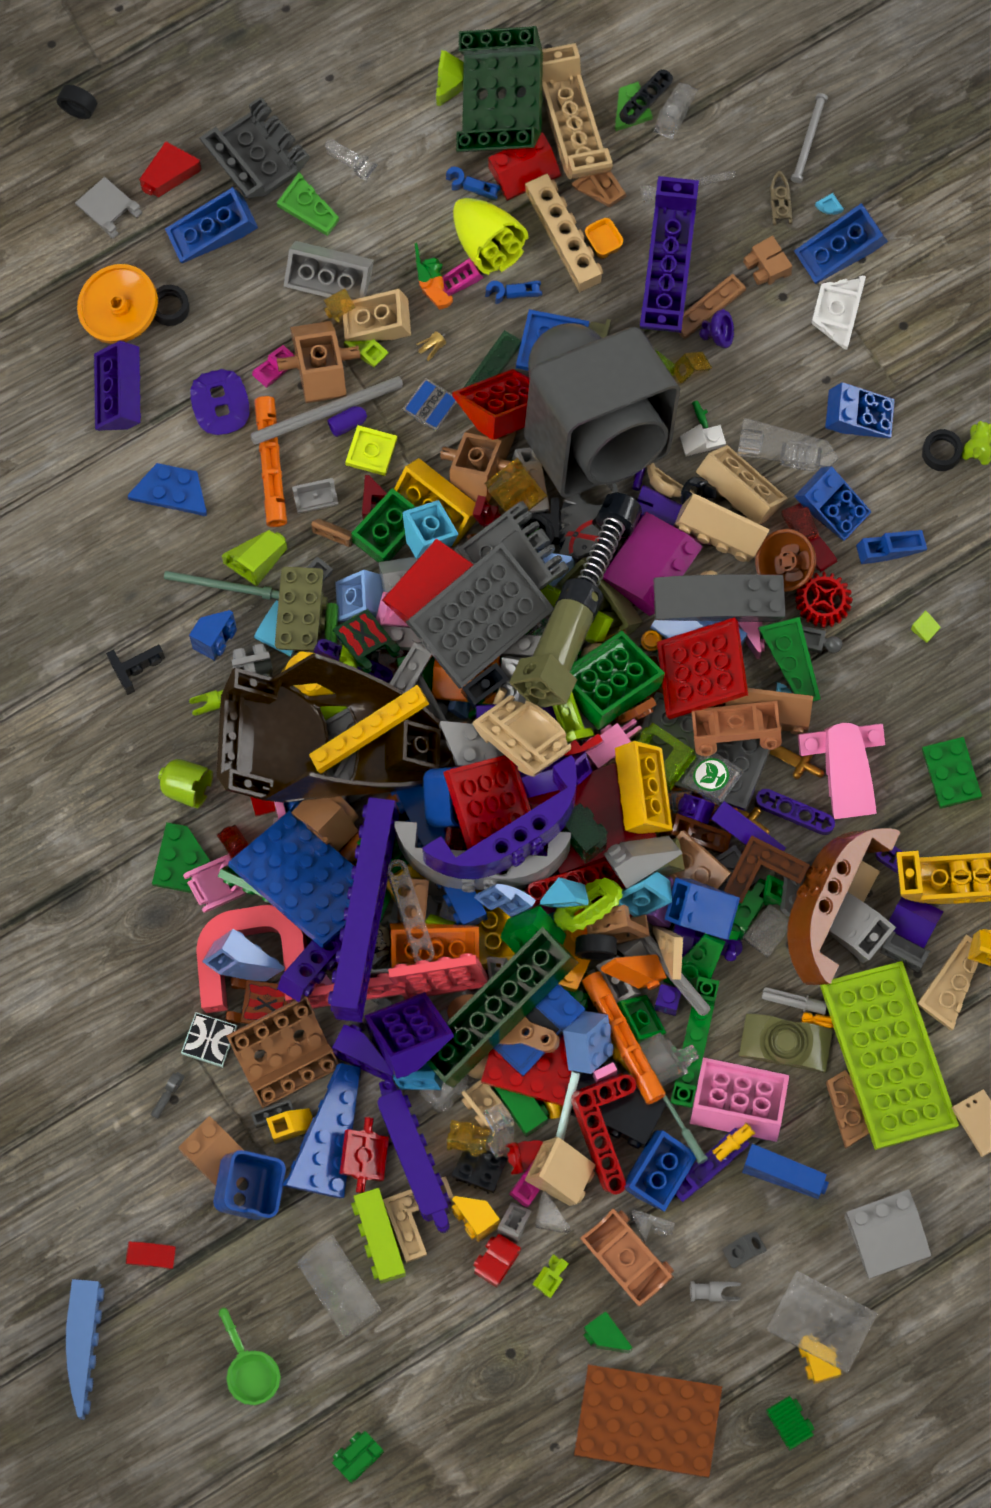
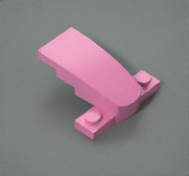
M840 723L824 729V731L798 734L800 756L821 753L826 755V774L828 775L829 797H831L833 818L841 819L877 814L872 778L865 748L885 745L883 724L857 726L852 723Z

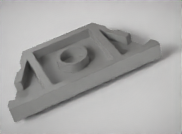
M439 722V727L444 733L447 740L446 743L453 754L457 767L504 755L492 743H486L473 724Z

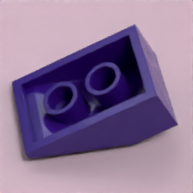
M344 1024L332 1047L335 1057L353 1066L360 1067L361 1070L384 1081L389 1079L395 1083L392 1070L366 1035L362 1033V1029L353 1024L350 1026Z

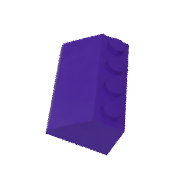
M118 341L94 353L95 430H125L141 423L139 346Z

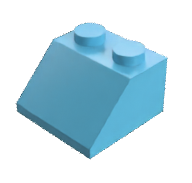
M439 500L403 512L406 542L416 559L424 553L435 539H438L450 548L459 535Z
M656 871L628 889L626 887L623 888V898L619 900V905L617 906H628L629 914L634 917L647 915L672 902L670 880Z

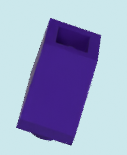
M684 793V796L678 803L679 810L677 814L708 824L715 804Z

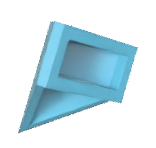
M558 877L540 900V905L550 908L586 906L589 903L585 884Z

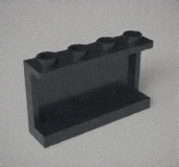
M602 1064V1065L599 1066L596 1070H598V1069L604 1067L605 1065ZM582 1073L576 1091L596 1083L593 1073ZM624 1078L620 1081V1088L622 1090L626 1089L628 1083ZM636 1085L633 1093L601 1105L599 1109L608 1134L617 1139L622 1137L628 1140L627 1143L630 1146L639 1149L640 1147L645 1148L667 1104L662 1098L655 1103L647 1105ZM605 1086L599 1092L602 1098L606 1097L608 1093ZM585 1094L579 1099L581 1106L587 1103L588 1099ZM572 1106L570 1115L576 1117ZM591 1115L588 1117L587 1120H589L588 1123L591 1126H593L595 1123V1118L593 1115Z

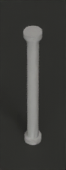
M817 93L815 97L816 104L794 174L790 178L795 183H802L804 167L824 103L828 99V96L823 93Z

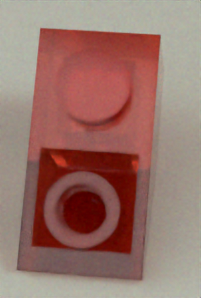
M236 825L228 826L216 834L230 859L234 858L249 845Z

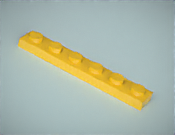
M416 685L310 753L309 756L317 771L321 774L429 705V702L421 688Z

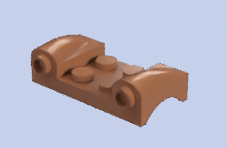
M777 701L691 711L695 751L698 755L710 756L717 751L716 743L760 739L761 747L773 750L782 744Z
M613 1208L594 1228L580 1239L639 1307H642L674 1278L671 1274L674 1272V1269L667 1261L662 1263L631 1229L627 1223L630 1221L629 1217L622 1210L617 1212Z

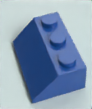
M654 1131L626 1177L624 1190L639 1200L665 1211L695 1162L696 1157L690 1148L665 1131Z

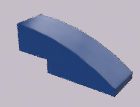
M922 530L885 533L882 537L863 538L856 545L861 564L893 560L927 550Z

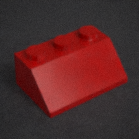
M543 132L540 134L535 148L508 149L488 157L489 170L497 184L501 187V191L507 201L525 193V183L548 174L551 180L561 176L553 150Z

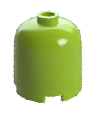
M183 759L171 760L159 772L160 790L166 797L198 809L207 798V795H204L207 786L211 787L213 771L205 766Z

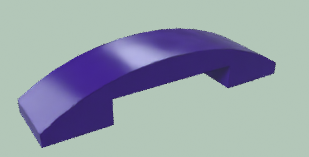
M735 1127L726 1136H728L729 1134H734L737 1131V1128ZM726 1136L723 1137L716 1146L705 1154L708 1157L707 1161L702 1164L696 1162L692 1165L675 1194L684 1202L736 1159L750 1145L749 1142L746 1140L740 1145L741 1148L739 1150L735 1149L720 1162L712 1150L727 1139Z

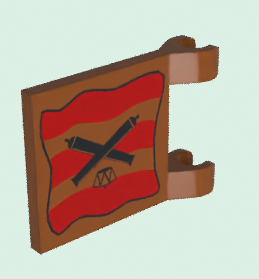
M233 977L231 979V988L245 989L242 1014L228 1011L226 1013V1022L250 1024L288 1004L285 1000V993L278 990V984Z

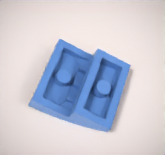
M495 884L474 896L476 900L490 911L499 907L510 917L531 908L536 901L527 893L504 884Z

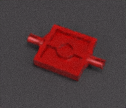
M370 1117L364 1118L363 1130L347 1129L344 1134L340 1174L357 1179L356 1193L365 1192L367 1180L384 1181L389 1137L378 1135L372 1131L374 1118Z

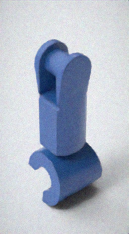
M455 166L449 168L446 172V180L457 178L452 183V190H459L463 187L464 190L479 194L490 200H497V192L501 190L499 185L470 176L464 178L462 169ZM484 188H489V192L484 191Z
M494 280L487 284L485 297H489L492 292H497L496 304L502 302L504 296L507 299L542 296V291H540L539 287L541 281L506 284L504 288L501 282ZM526 288H531L532 291L526 292Z

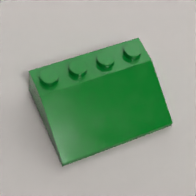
M620 631L574 662L570 673L577 679L572 690L575 702L583 715L598 730L661 688L665 672L623 631Z

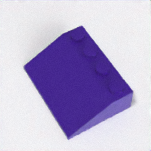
M425 992L364 1015L370 1038L397 1079L418 1071L454 1037L453 1032Z

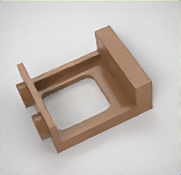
M626 905L612 908L611 912L605 914L602 919L596 920L592 925H587L588 934L613 936L617 939V944L650 936L647 915L630 918L629 909Z

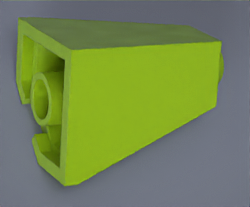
M268 530L225 552L222 555L223 564L257 587L287 550L286 539L280 533H273Z

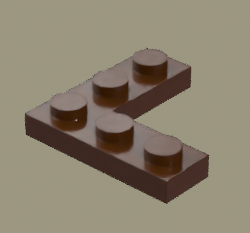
M751 835L724 892L740 897L739 903L742 904L761 865L801 884L810 864Z

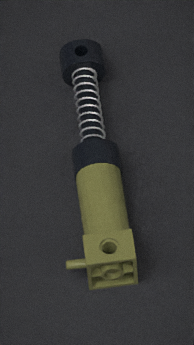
M619 492L606 495L596 516V522L602 531L598 532L599 537L595 539L596 543L592 545L593 550L589 552L590 556L586 558L588 563H584L585 569L580 571L581 576H578V578H571L565 582L532 657L521 658L509 683L527 701L540 708L566 704L577 679L570 673V670L604 600L603 593L598 588L601 579L604 577L603 573L606 572V567L610 564L609 561L612 559V554H614L615 548L618 546V541H620L621 537L632 535L642 513L640 504L634 498Z

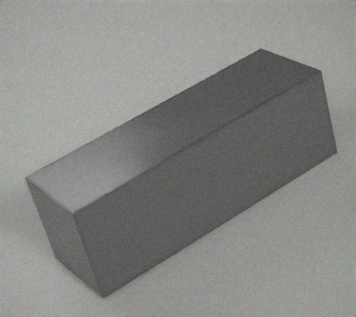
M289 1099L253 1112L251 1115L257 1129L268 1125L266 1118L294 1109Z

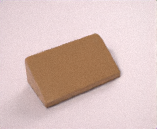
M322 519L312 521L313 533L351 547L353 543L351 531Z

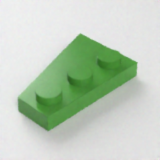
M300 172L277 201V207L326 236L330 234L339 221V217L317 195L315 189L304 180Z

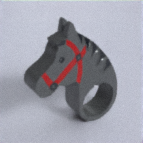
M616 483L606 484L612 493L617 492ZM580 493L565 498L559 522V546L561 549L559 554L572 556L576 564L582 558L590 556L589 552L593 550L592 545L596 543L595 539L599 537L598 532L600 530L595 525L597 524L596 516L602 504H586L587 502L583 498L581 499ZM618 546L615 548L614 554H612V559L610 561H612L615 555L617 554Z

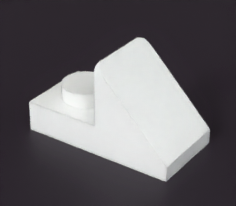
M699 424L680 436L685 456L726 446L721 425L703 429L702 424Z

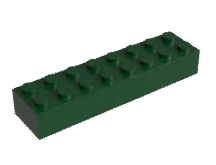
M542 927L446 1022L454 1037L426 1063L445 1084L454 1088L579 962L548 930Z

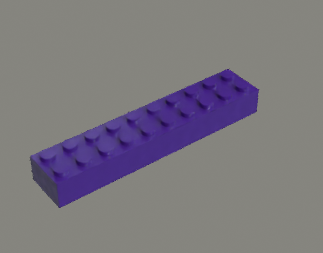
M369 797L368 805L364 804L363 807L365 821L364 825H360L359 828L361 843L356 846L355 858H357V864L352 867L351 879H354L353 886L348 888L347 899L350 902L349 907H345L344 910L345 928H341L340 931L342 946L341 949H337L336 962H338V967L332 974L334 989L329 992L328 1004L331 1006V1011H333L335 1018L339 1020L362 1022L396 837L395 821L399 820L395 800Z

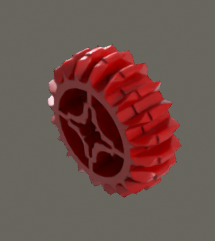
M825 571L822 573V577L814 573V579L810 578L804 586L797 589L796 594L798 596L795 598V602L799 604L796 606V609L802 610L800 612L801 617L807 616V623L813 620L814 627L818 623H822V628L826 627V623L833 627L834 621L840 624L842 618H847V612L851 611L852 606L850 604L853 598L849 596L852 592L846 589L848 587L847 582L840 584L842 581L841 577L836 580L834 579V573H831L830 577H826ZM822 587H828V588H831V589L826 590V589H823ZM812 590L815 599L809 605L807 595ZM839 595L841 605L838 609H835L833 600ZM822 610V611H825L826 613H820V612H817V611Z

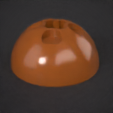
M792 529L777 530L764 539L757 551L755 558L756 571L758 575H783L784 592L799 589L810 580L815 571V549L809 539L800 532Z

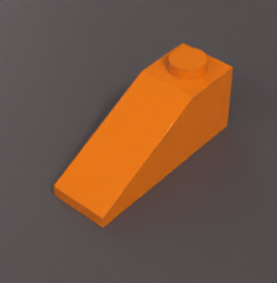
M657 954L614 958L600 967L602 972L638 989H655L660 986L659 982L667 978Z

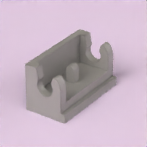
M333 478L292 487L298 514L339 505Z

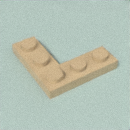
M446 1176L442 1177L443 1185L440 1186L442 1193L447 1192L449 1199H452L453 1194ZM410 1189L383 1199L406 1263L427 1256L412 1215L420 1211L412 1190Z

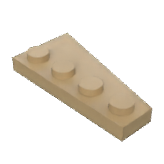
M967 934L917 1002L921 1009L951 1031L955 1027L957 1016L961 1011L963 1000L979 963L967 959L972 938Z

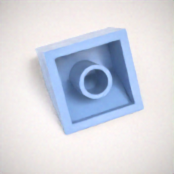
M362 570L335 582L338 622H346L366 609H369L376 618L383 593L380 574Z

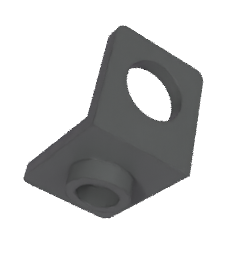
M757 1232L744 1235L723 1248V1253L732 1268H736L750 1258L767 1251ZM751 1239L757 1242L758 1249L753 1246Z

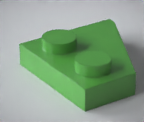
M639 82L619 88L615 122L616 131L652 120L653 115L650 108L635 123L630 125L622 122L619 117L623 106L641 89ZM636 99L640 106H645L644 101ZM632 109L628 113V115L630 116L631 114H633L634 110Z

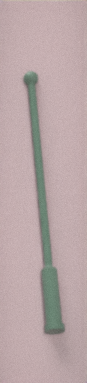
M663 1097L682 1129L681 1134L695 1155L698 1164L704 1163L708 1160V1157L704 1155L691 1131L684 1126L668 1097Z

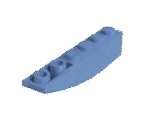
M72 1279L66 1323L67 1370L77 1417L80 1420H85V1415L90 1412L91 1402L87 1398L88 1391L92 1392L93 1378H90L91 1369H95L96 1355H93L94 1346H98L99 1341L96 1325L101 1322L102 1311L98 1309L99 1301L103 1302L104 1288H101L99 1281Z

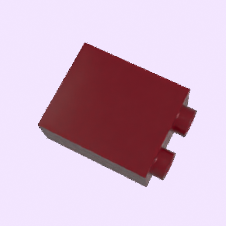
M616 762L592 771L587 778L579 785H576L574 808L568 822L561 831L571 833L570 852L555 872V876L607 862L604 853L615 844L657 837L656 834L659 832L637 834L625 831ZM557 790L527 798L531 810L560 793V791ZM546 844L543 847L544 850L548 852V844Z

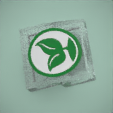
M714 753L710 756H700L681 783L686 788L701 794L704 799L720 806L744 771L732 762Z

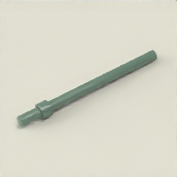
M165 571L164 579L252 594L262 596V599H279V591L273 590V587L264 586L261 588Z

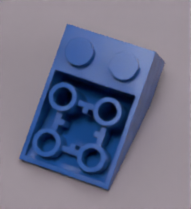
M842 382L829 389L825 428L842 434L891 438L895 399Z
M832 466L821 467L794 496L807 512L843 541L872 512Z
M675 878L671 892L672 902L668 904L664 919L686 928L729 940L740 897L692 879Z

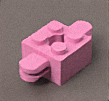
M635 718L623 727H620L618 723L613 727L609 724L600 731V736L604 742L586 752L592 771L615 763V748L631 742L630 739L642 730V727L639 725L625 734L637 723Z

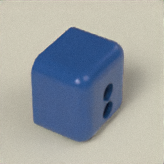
M457 767L433 768L424 774L425 820L432 827L460 826L443 773Z
M244 1150L224 1155L220 1162L213 1199L216 1210L254 1220L275 1216L279 1210L282 1185L286 1172L284 1162L279 1158ZM239 1178H245L248 1182V1186L244 1191L239 1190L236 1186ZM236 1193H241L245 1197V1202L242 1206L234 1203L233 1198Z

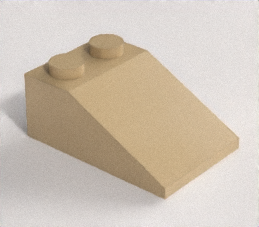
M400 289L342 302L344 338L346 341L394 340L411 336L409 302Z

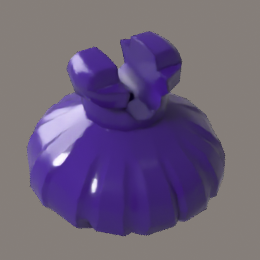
M725 309L718 310L712 316L711 322L707 320L702 322L703 329H701L699 334L702 340L712 338L719 347H730L734 338V324L728 311Z

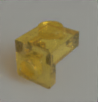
M345 288L324 299L327 306L324 310L328 318H334L336 323L340 322L338 317L356 308Z

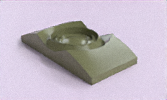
M746 1014L739 1057L826 1073L833 1030L811 1023L783 1020L774 1016Z

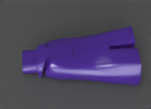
M645 485L642 486L637 500L642 508L639 520L645 512H648L674 526L682 504L665 497Z

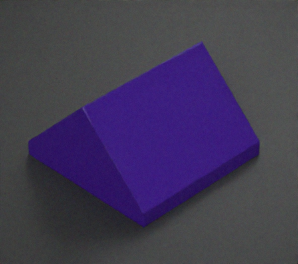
M901 897L889 922L896 927L893 930L896 932L895 934L924 949L943 911L930 904L914 902Z

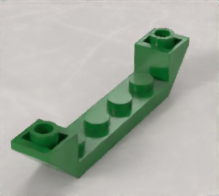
M698 976L695 989L710 1006V1011L705 1016H701L693 1006L691 1007L671 1104L688 1108L693 1106L719 981Z

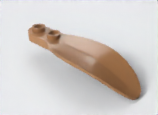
M475 994L462 995L454 999L447 1010L449 1019ZM524 1017L498 1044L514 1045L522 1043L542 1052L551 1053L558 1048L560 1040L554 1031L531 1023ZM530 1030V1033L524 1036L525 1031ZM549 1037V1041L544 1043V1038Z

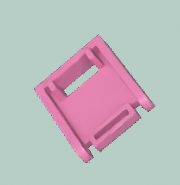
M228 854L190 870L183 875L185 879L192 878L187 884L199 905L206 903V906L202 908L204 913L247 894L242 890L243 888L237 885L230 889L229 885L223 882L224 879L218 877L220 869L227 866L231 860Z

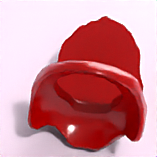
M542 1141L513 1142L505 1145V1147L510 1148L507 1157L509 1164L514 1168L511 1171L512 1175L521 1174L523 1170L530 1166L537 1156L543 1143Z

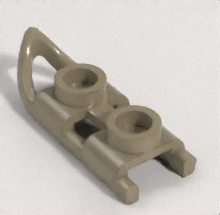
M778 171L770 186L773 225L777 224V219L788 218L789 224H792L789 183L784 174ZM778 177L782 178L785 187L779 186L774 188ZM775 200L779 201L778 207H775Z

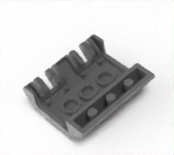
M258 98L250 103V113L220 132L217 127H214L199 137L201 142L247 198L268 195L296 176L310 158L300 144L294 146L288 152L295 138L279 120L277 115L271 116L264 123L272 110L267 106L263 98Z

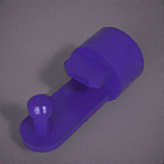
M674 924L672 932L683 937L682 957L705 934ZM719 938L726 941L721 955L727 961H734L736 956L742 952L743 945L739 938L738 940Z

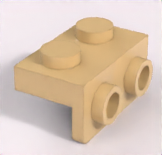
M481 1080L467 1091L461 1092L464 1096L461 1101L468 1110L472 1108L478 1115L474 1118L482 1128L486 1125L490 1130L511 1114L491 1087L481 1083Z

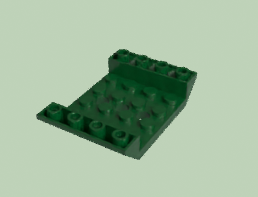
M537 27L459 31L458 51L464 55L462 131H457L456 152L535 148L541 134L543 50ZM523 87L526 88V94L519 98L517 96L518 90ZM501 89H506L507 95L504 98L499 99V91ZM487 90V97L484 100H480V92Z

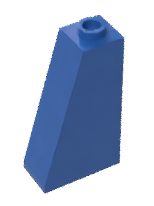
M754 1144L751 1145L742 1172L816 1199L819 1198L820 1193L825 1195L829 1183L825 1181L827 1174Z

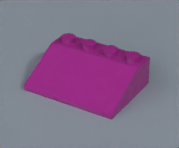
M645 512L637 523L632 535L628 536L607 567L606 572L603 573V580L644 613L651 616L655 614L653 578L683 576L703 546L687 533Z

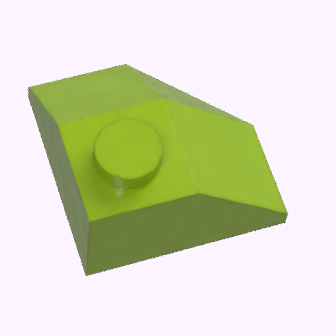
M441 50L438 67L439 87L436 90V106L443 105L463 91L464 62L444 50Z

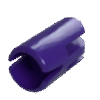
M353 406L329 418L327 422L333 435L339 437L357 428V425H362L366 421L367 414L363 408Z

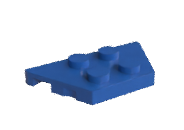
M156 463L128 494V500L202 516L207 515L197 471Z

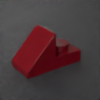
M365 475L363 519L374 509L376 503H379L387 494L370 475Z

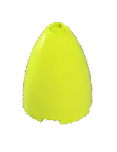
M463 198L455 203L453 219L458 238L471 261L482 273L489 275L490 272L499 269L503 272L521 257L524 252L522 248L525 240L528 239V232L513 216L496 205L479 199ZM493 238L499 243L501 250L492 241Z

